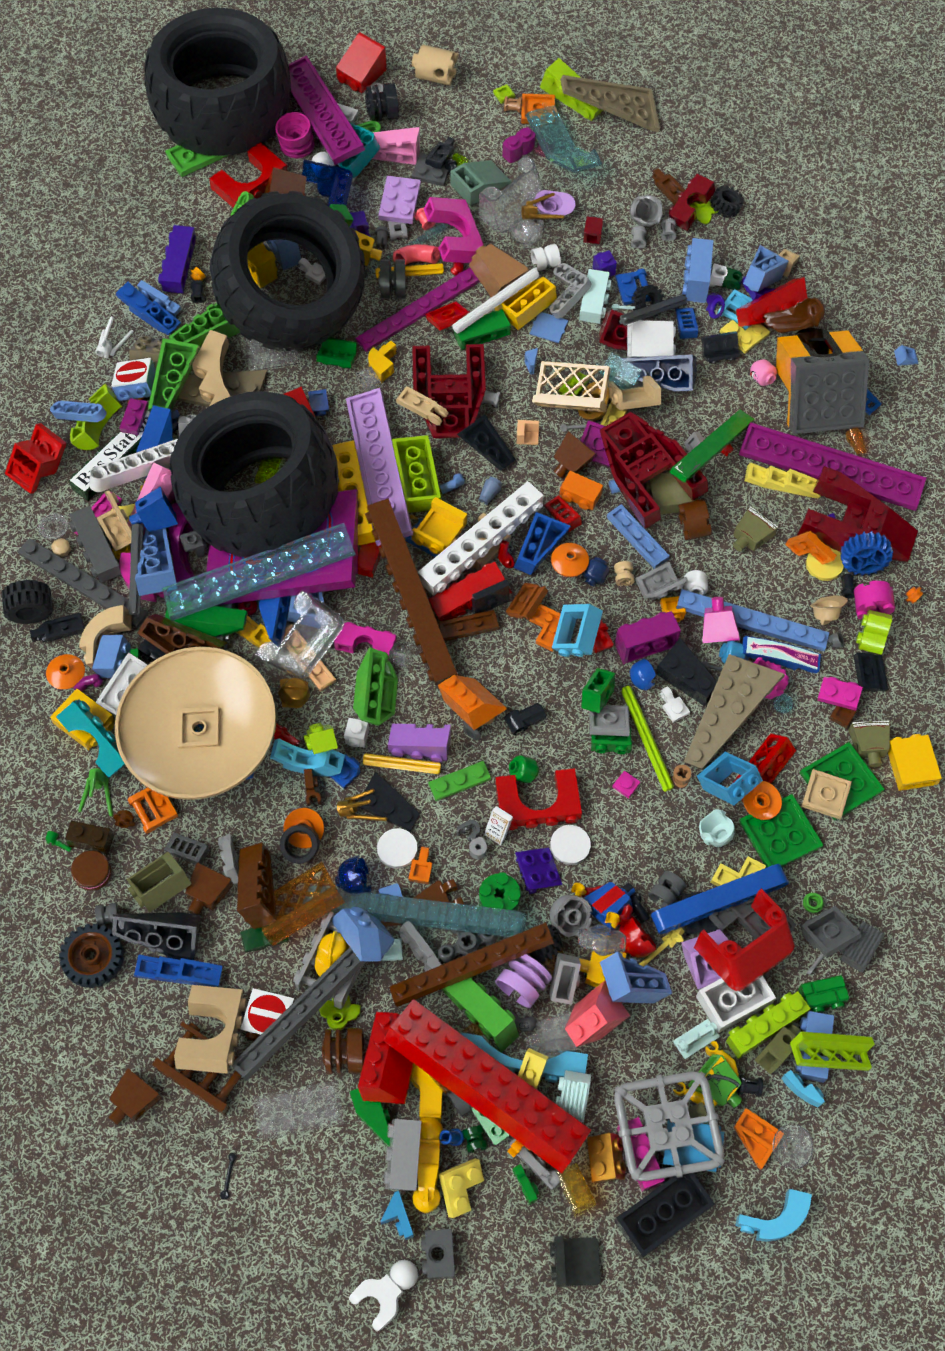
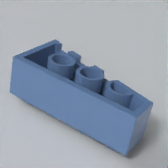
M166 528L151 532L146 529L143 550L140 553L141 559L137 567L138 573L135 576L139 596L178 589Z

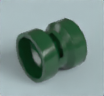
M482 1125L473 1126L462 1131L464 1138L467 1140V1153H475L474 1150L481 1148V1151L489 1148L488 1142L483 1136L485 1131Z

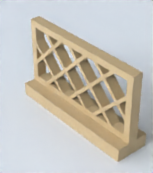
M542 361L536 395H533L532 402L542 407L606 412L607 405L605 404L611 367ZM546 366L553 367L555 370L549 377L545 375ZM565 368H569L572 373L564 379L560 372ZM582 369H586L589 374L581 380L577 373ZM599 370L605 371L604 377L598 382L594 375ZM559 375L562 381L554 387L550 381ZM575 376L579 383L570 388L567 382ZM592 377L596 384L588 390L584 383ZM549 383L552 390L547 394H542L543 386ZM565 384L569 391L564 395H560L557 390ZM582 385L586 392L578 397L574 391ZM599 387L601 389L600 398H594L591 392Z

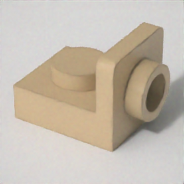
M784 249L779 256L789 261L783 276L788 277L792 267L798 262L800 255Z

